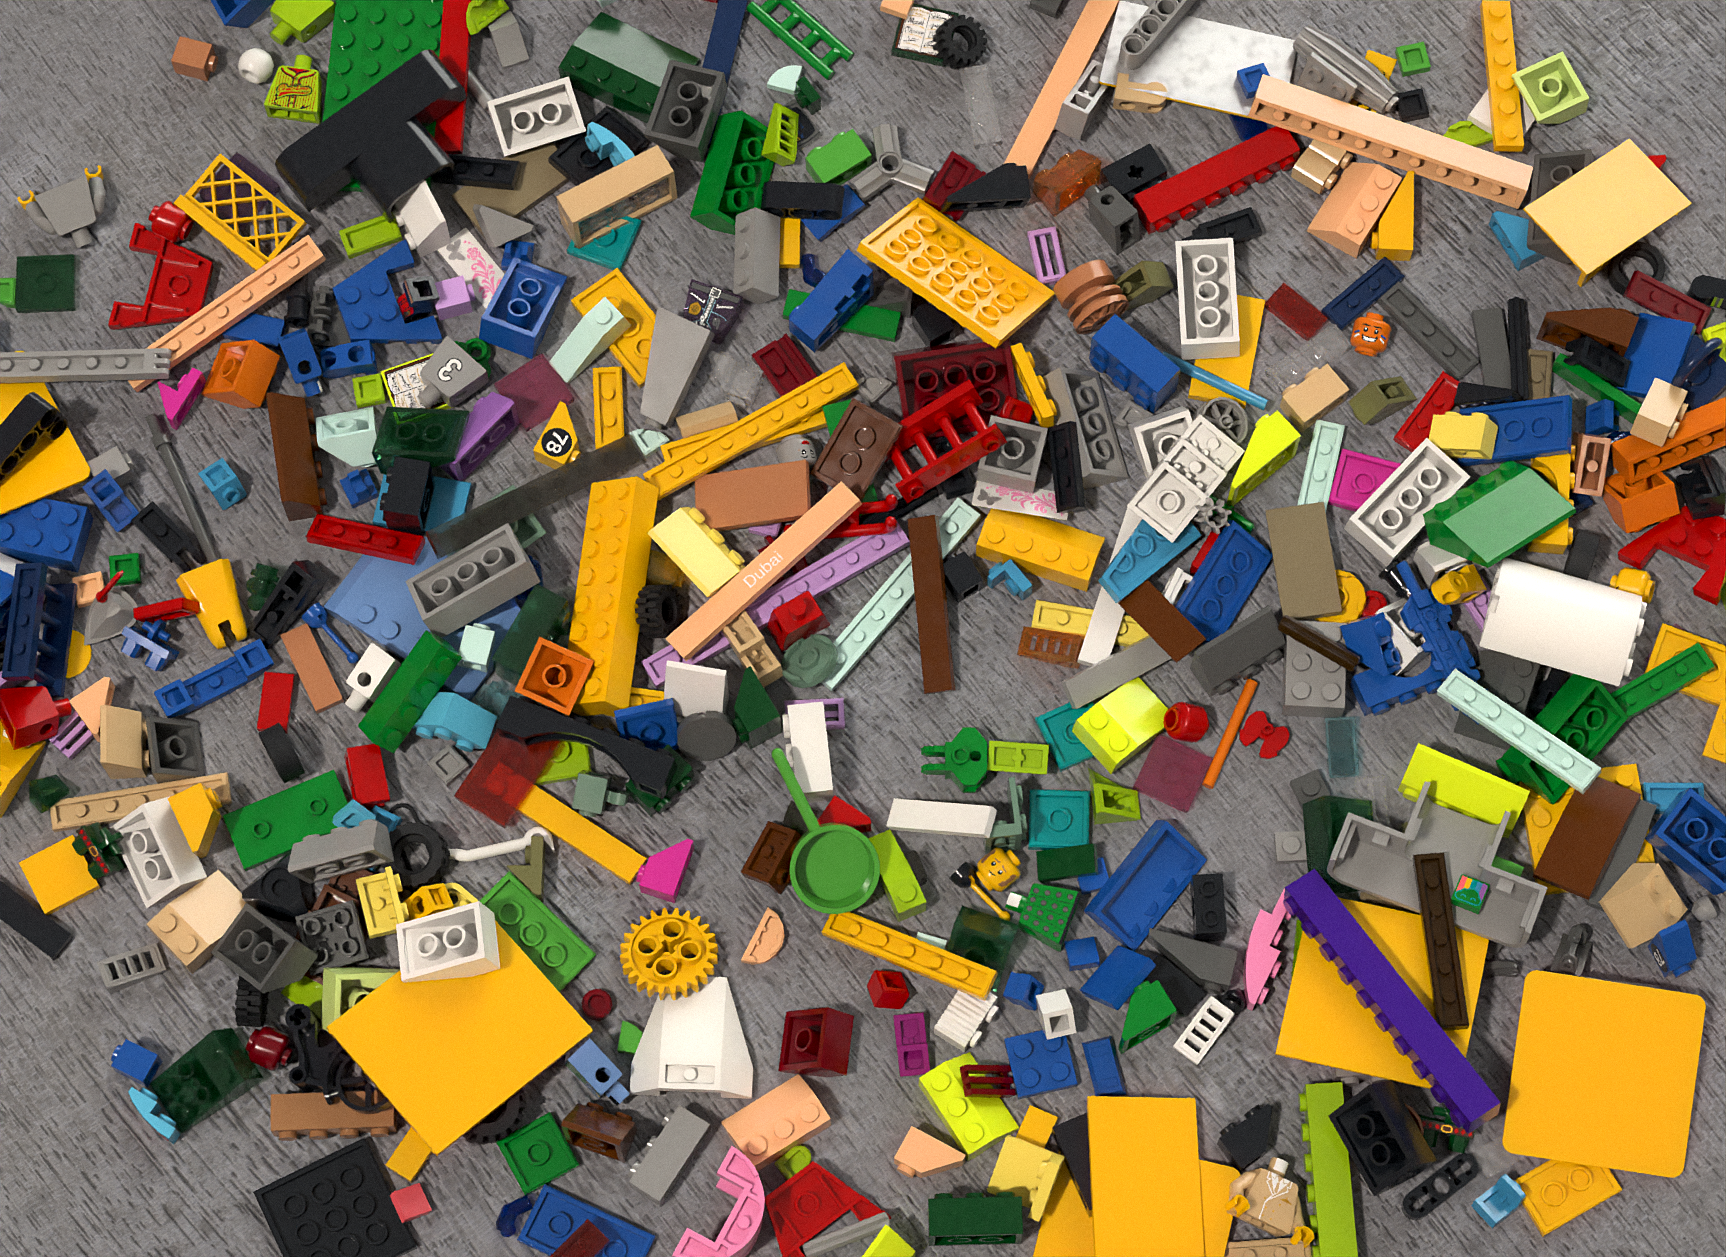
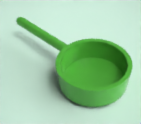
M780 748L773 749L771 753L772 758L808 828V831L795 845L790 861V879L796 894L806 905L822 913L841 914L858 908L870 898L878 884L880 862L876 849L865 835L851 826L842 823H824L819 825L784 752Z

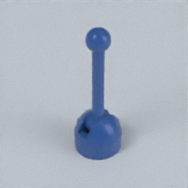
M319 602L311 606L301 617L304 622L311 628H323L347 655L349 663L355 664L358 662V654L351 652L326 624L328 614L325 608Z

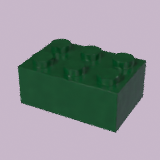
M975 1192L965 1194V1198H953V1194L939 1193L934 1195V1199H928L929 1246L1021 1244L1023 1236L1022 1197H1015L1014 1192L996 1193V1197H984L983 1193Z

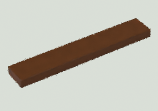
M930 515L907 519L924 694L956 691L939 516Z

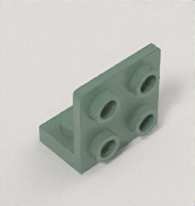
M1015 777L1008 778L1007 787L1011 824L1004 820L994 821L990 838H984L983 840L985 854H988L996 847L1002 848L1005 852L1010 849L1012 851L1020 850L1021 841L1026 840V816L1019 813L1022 811L1023 803L1021 785L1016 786Z

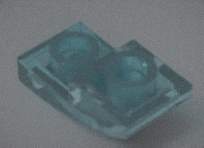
M1355 716L1324 718L1329 778L1359 777Z

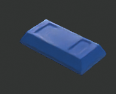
M1112 1036L1083 1042L1082 1046L1095 1096L1119 1097L1127 1095Z

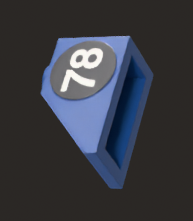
M1685 919L1659 931L1648 945L1665 978L1674 974L1675 978H1678L1692 970L1690 966L1697 959L1689 926Z

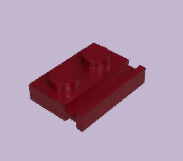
M951 151L922 200L941 212V205L949 195L984 176L986 172H981L975 168L974 164ZM964 211L942 213L948 214L957 222Z
M787 333L779 340H774L752 354V360L779 398L817 377Z

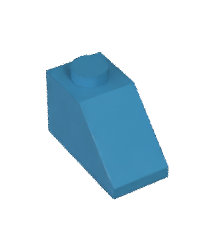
M1496 211L1492 213L1489 226L1517 271L1546 257L1527 247L1529 219Z

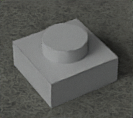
M1305 831L1274 833L1276 864L1306 863Z

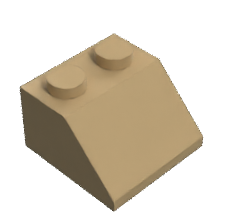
M100 705V763L110 779L147 777V768L151 767L150 751L146 750L148 735L146 719L142 712Z
M1633 863L1599 901L1628 948H1634L1654 938L1659 931L1676 924L1688 910L1659 863Z

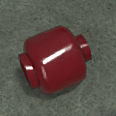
M264 1026L260 1030L255 1029L245 1049L249 1052L248 1057L251 1062L270 1071H275L281 1064L286 1066L294 1051L289 1048L290 1037L270 1026Z

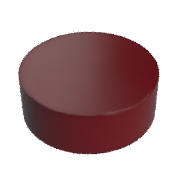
M590 990L582 999L583 1012L591 1020H604L612 1012L613 1004L611 997L604 990Z

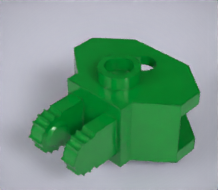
M963 727L952 742H945V746H924L921 748V755L945 757V764H924L921 766V773L926 775H945V779H951L962 793H975L987 779V741L976 728Z

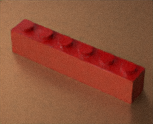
M1274 126L1134 195L1133 207L1138 211V217L1148 234L1156 231L1158 233L1163 232L1180 219L1188 220L1197 214L1198 210L1206 206L1212 208L1218 205L1223 198L1231 194L1233 196L1241 194L1247 189V186L1255 182L1260 184L1267 181L1277 171H1287L1293 168L1299 159L1300 148L1289 130Z

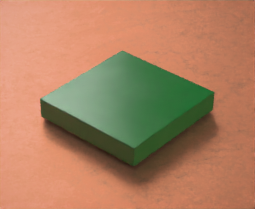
M550 1112L496 1142L525 1196L539 1190L544 1184L548 1185L580 1167Z

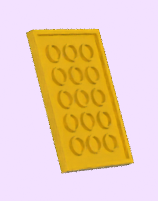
M919 197L863 239L856 250L865 256L867 260L875 263L889 273L891 277L902 282L912 289L914 293L922 296L938 310L949 315L961 326L967 328L994 348L999 347L1048 305L1055 295L1054 291Z

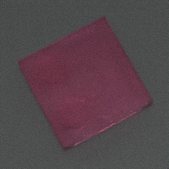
M1158 734L1133 789L1187 814L1212 762V758Z

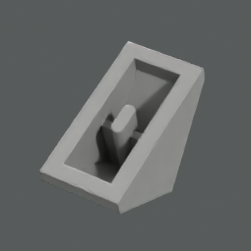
M511 11L503 13L486 26L503 70L530 61L518 22Z
M474 204L473 212L490 247H498L532 231L534 226L483 205Z

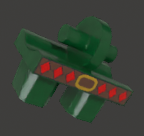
M99 822L89 826H82L76 831L79 836L73 841L72 846L80 856L86 855L89 852L95 861L88 865V871L93 879L121 872L127 867L120 857L122 850L118 843L124 838L121 832L112 835L108 828H102Z
M1434 1106L1433 1115L1444 1117L1443 1119L1418 1115L1421 1118L1424 1129L1423 1137L1428 1146L1436 1147L1438 1134L1442 1132L1450 1134L1448 1150L1464 1153L1469 1139L1474 1138L1475 1130L1468 1134L1463 1127H1457L1449 1115L1450 1110L1447 1107Z

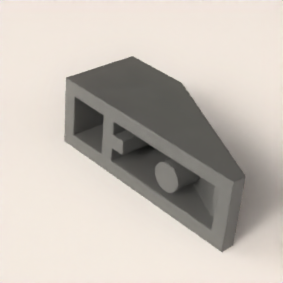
M1150 928L1147 942L1197 985L1203 986V990L1212 994H1221V991H1228L1238 951Z

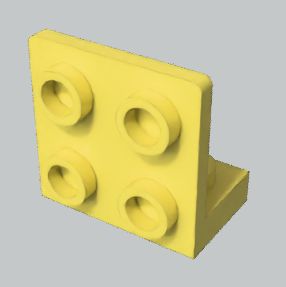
M1007 1135L987 1191L994 1195L999 1192H1014L1015 1197H1022V1206L1030 1208L1028 1218L1039 1222L1047 1207L1065 1156Z

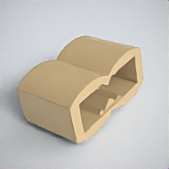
M1313 139L1310 146L1294 165L1291 177L1317 194H1321L1325 188L1331 189L1338 177L1335 173L1340 168L1346 169L1353 155L1350 151Z

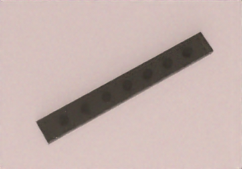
M628 434L428 530L425 534L437 559L486 536L507 523L516 522L590 486L591 483L598 482L641 461Z

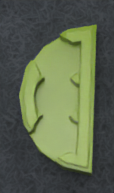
M472 0L466 12V22L470 35L478 33L510 8L504 0Z
M1468 120L1459 121L1451 125L1443 135L1444 137L1474 147L1493 142L1490 133Z

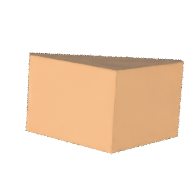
M103 677L69 700L97 742H100V705L111 706L115 685L109 677Z

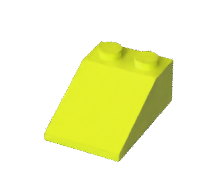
M1278 410L1271 416L1265 414L1256 422V428L1231 484L1226 505L1234 506L1296 455L1301 435Z
M1136 677L1100 700L1079 717L1072 728V732L1107 771L1112 774L1165 730L1163 721L1168 708L1139 677Z

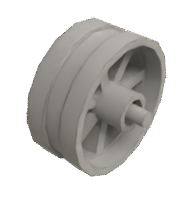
M1218 397L1201 405L1194 413L1192 421L1198 414H1201L1237 445L1246 437L1248 431L1246 413L1238 402L1230 398ZM1217 405L1225 408L1221 416ZM1208 407L1211 410L1213 418L1205 415L1206 409ZM1236 426V434L1234 435L1229 428Z

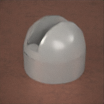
M1707 895L1700 897L1692 905V913L1699 921H1708L1718 916Z

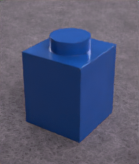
M127 1039L123 1045L116 1047L111 1057L113 1062L111 1067L117 1073L147 1088L163 1062L157 1054Z

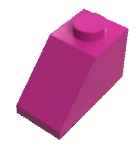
M686 839L650 856L647 864L640 866L636 882L640 883L641 893L675 903L694 851L693 840Z

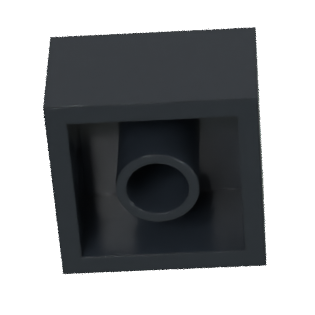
M395 456L394 465L389 466L387 470L386 483L389 484L387 493H382L380 500V510H383V521L386 522L388 529L424 536L435 489L431 463Z

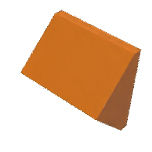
M539 636L515 688V692L569 716L594 661Z

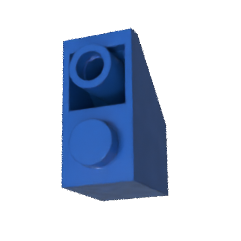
M1384 612L1359 618L1340 626L1347 649L1358 655L1361 663L1382 676L1401 669L1400 654L1394 646L1391 637V626L1386 620Z

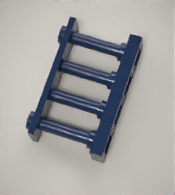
M42 562L16 564L1 678L7 681L35 680L37 681L36 686L47 688L51 698L64 697L78 585L75 583L48 584L46 582L48 566ZM44 595L47 596L46 612L42 610ZM41 624L44 625L42 640L39 639ZM37 651L40 653L38 668L35 667Z

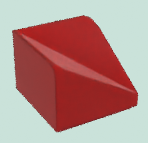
M874 970L867 983L870 997L876 1008L901 1009L910 995L902 972Z

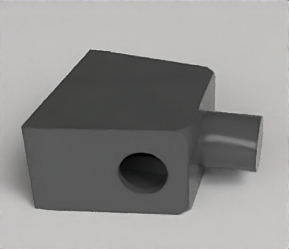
M1096 184L1090 186L1084 193V197L1088 200L1090 220L1115 254L1118 255L1140 241L1138 211L1114 186H1108L1103 190Z

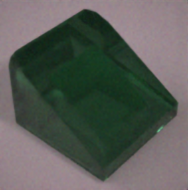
M57 775L29 781V800L40 813H44L69 794V788Z

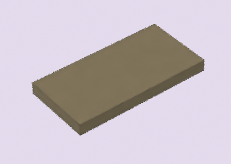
M551 142L506 156L502 159L519 161L521 165L514 190L464 186L451 196L456 205L484 237L473 212L474 204L486 206L517 219L565 185L569 180L548 163V158L557 150V147Z
M1324 502L1265 510L1282 618L1288 615L1297 621L1342 615Z

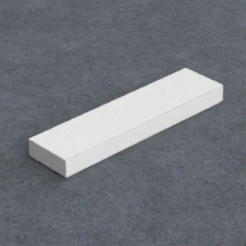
M894 798L886 827L898 831L990 838L997 809L984 805Z

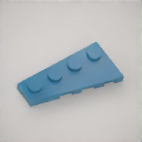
M1142 519L1098 579V582L1115 603H1118L1198 539L1201 534L1190 521L1175 541L1171 543Z

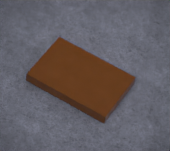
M852 398L812 468L810 475L833 488L842 481L862 502L903 431L904 426Z

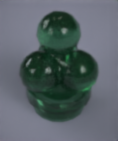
M256 563L255 569H251L250 574L255 577L249 578L246 582L247 591L252 594L247 600L250 610L260 611L265 604L264 598L268 599L277 586L274 582H279L280 577H277L279 569Z

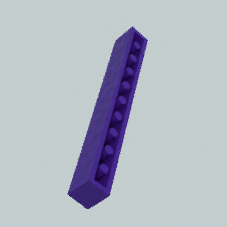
M1315 868L1286 886L1283 904L1288 913L1298 917L1307 937L1310 939L1315 938L1319 943V950L1322 956L1328 962L1333 961L1338 967L1337 972L1341 980L1346 985L1351 984L1357 991L1356 997L1359 1003L1365 1009L1369 1007L1376 1015L1374 1019L1378 1027L1383 1032L1388 1031L1394 1038L1393 1044L1396 1050L1402 1056L1406 1054L1413 1062L1411 1064L1412 1069L1421 1080L1425 1078L1432 1086L1430 1090L1433 1097L1440 1104L1444 1103L1450 1110L1449 1115L1454 1124L1459 1128L1463 1127L1469 1134L1497 1116L1501 1102Z

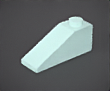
M604 297L581 319L548 364L569 384L620 337L631 324Z

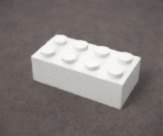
M1233 238L1175 241L1182 360L1240 357Z
M1426 438L1349 518L1344 529L1387 567L1426 528L1423 514L1434 508L1437 503L1444 502L1455 495L1458 490L1463 489L1470 476Z

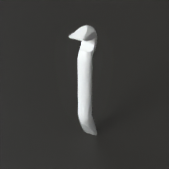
M533 827L526 832L523 838L470 850H448L450 851L449 859L471 862L524 850L526 846H531V836H543L545 844L553 853H555L552 834L543 827Z

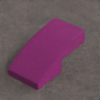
M924 1012L893 1015L900 1077L926 1074L930 1071Z

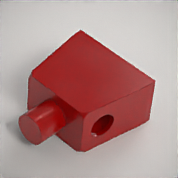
M806 591L775 608L771 613L767 629L781 652H783L795 641L801 638L804 640L809 638L810 635H814L830 626V623L812 594Z
M44 686L0 689V721L14 750L54 737L58 733L59 718L71 716L72 710L68 698L53 701L47 688Z

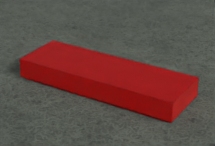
M1442 371L1394 436L1393 440L1410 452H1413L1426 438L1429 439L1433 415H1445V412L1452 410L1455 406L1454 399L1458 383L1460 382Z

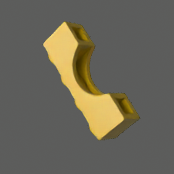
M1571 445V454L1531 458V469L1541 474L1554 490L1574 506V500H1569V490H1573L1575 483V473L1570 472V462L1575 460L1576 446ZM1569 518L1529 542L1528 552L1563 554L1567 545H1571L1573 540V528L1568 527Z

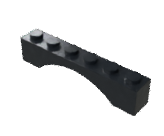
M510 695L496 725L500 737L526 747L550 741H568L591 746L605 753L618 763L630 777L636 789L664 799L677 770L676 760L670 752L661 748H657L654 751L646 748V745L638 739L629 738V740L620 738L618 733L609 728L602 727L600 730L590 726L591 723L583 718L574 717V719H571L548 706L546 709L537 706L536 702L528 697L520 696L516 698Z

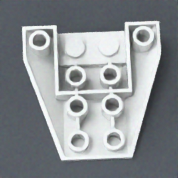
M708 977L707 985L698 982L699 991L695 992L691 988L687 989L688 997L686 998L681 992H677L676 1000H672L670 993H666L663 1000H660L658 995L631 1063L630 1095L660 1096L661 1091L721 1093V1098L752 1099L753 1066L727 977Z

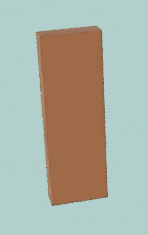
M305 623L281 634L283 643L316 713H321L344 702L308 624Z

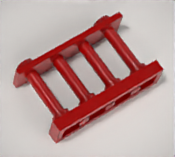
M970 379L898 422L904 426V429L885 462L892 459L903 480L896 483L895 486L907 503L919 498L931 488L1007 443L996 423L988 427L976 407L982 404L983 400ZM966 413L978 434L963 443L951 422ZM942 429L953 449L938 458L926 437ZM917 444L928 465L912 473L901 452Z

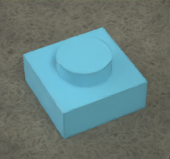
M352 799L333 816L332 823L337 827H348L349 829L359 826V822L363 820L375 819L376 815Z

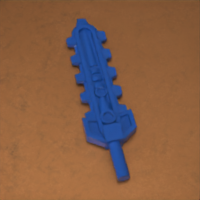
M1400 562L1396 567L1410 593V597L1399 614L1409 631L1413 629L1415 633H1422L1426 642L1421 647L1425 653L1431 652L1435 659L1431 664L1433 670L1441 672L1446 680L1452 671L1457 669L1477 683L1481 678L1478 669H1470L1467 661L1471 659L1468 650H1461L1457 643L1461 640L1459 632L1451 631L1447 624L1451 621L1450 616L1453 615L1450 605L1439 603L1432 591H1428L1427 588L1421 590L1408 562ZM1451 704L1454 711H1460Z

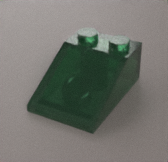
M387 407L371 452L380 473L387 474L388 467L394 465L395 456L427 461L431 463V468L455 461L470 412L465 410Z

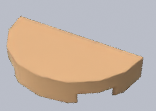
M769 907L765 911L741 959L743 963L751 965L766 963L775 958L782 949L785 939L783 923L778 914Z

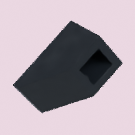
M1269 1103L1263 1108L1256 1105L1244 1114L1246 1120L1239 1125L1232 1122L1219 1132L1221 1137L1217 1145L1239 1173L1262 1158L1266 1152L1272 1107Z

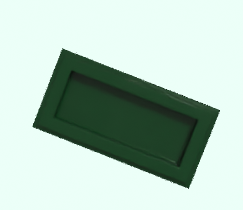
M1094 843L1036 851L1038 881L1041 883L1098 875L1097 846Z

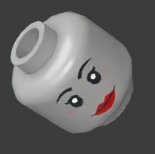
M800 434L791 435L782 439L781 444L776 450L779 463L807 460L810 476V472L817 461L811 440L804 438Z

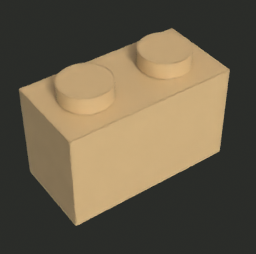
M1328 364L1321 369L1318 367L1313 368L1306 374L1303 382L1299 385L1295 383L1290 385L1282 393L1280 408L1301 433L1316 423V419L1320 420L1347 399L1349 388Z
M1655 377L1637 414L1630 434L1663 447L1667 437L1673 439L1680 422L1675 420H1682L1688 404L1684 403L1688 391Z

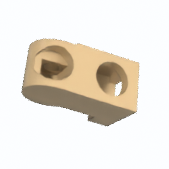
M1118 73L1113 109L1151 114L1159 113L1164 109L1167 100L1165 97L1128 89L1167 92L1166 87L1162 83L1150 82L1143 84L1128 81L1129 74Z

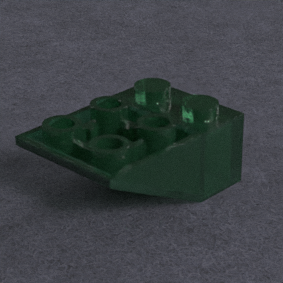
M227 1028L212 1030L154 1079L150 1085L172 1120L176 1122V1126L182 1134L244 1095L264 1077L255 1063L249 1060L248 1052L234 1030Z

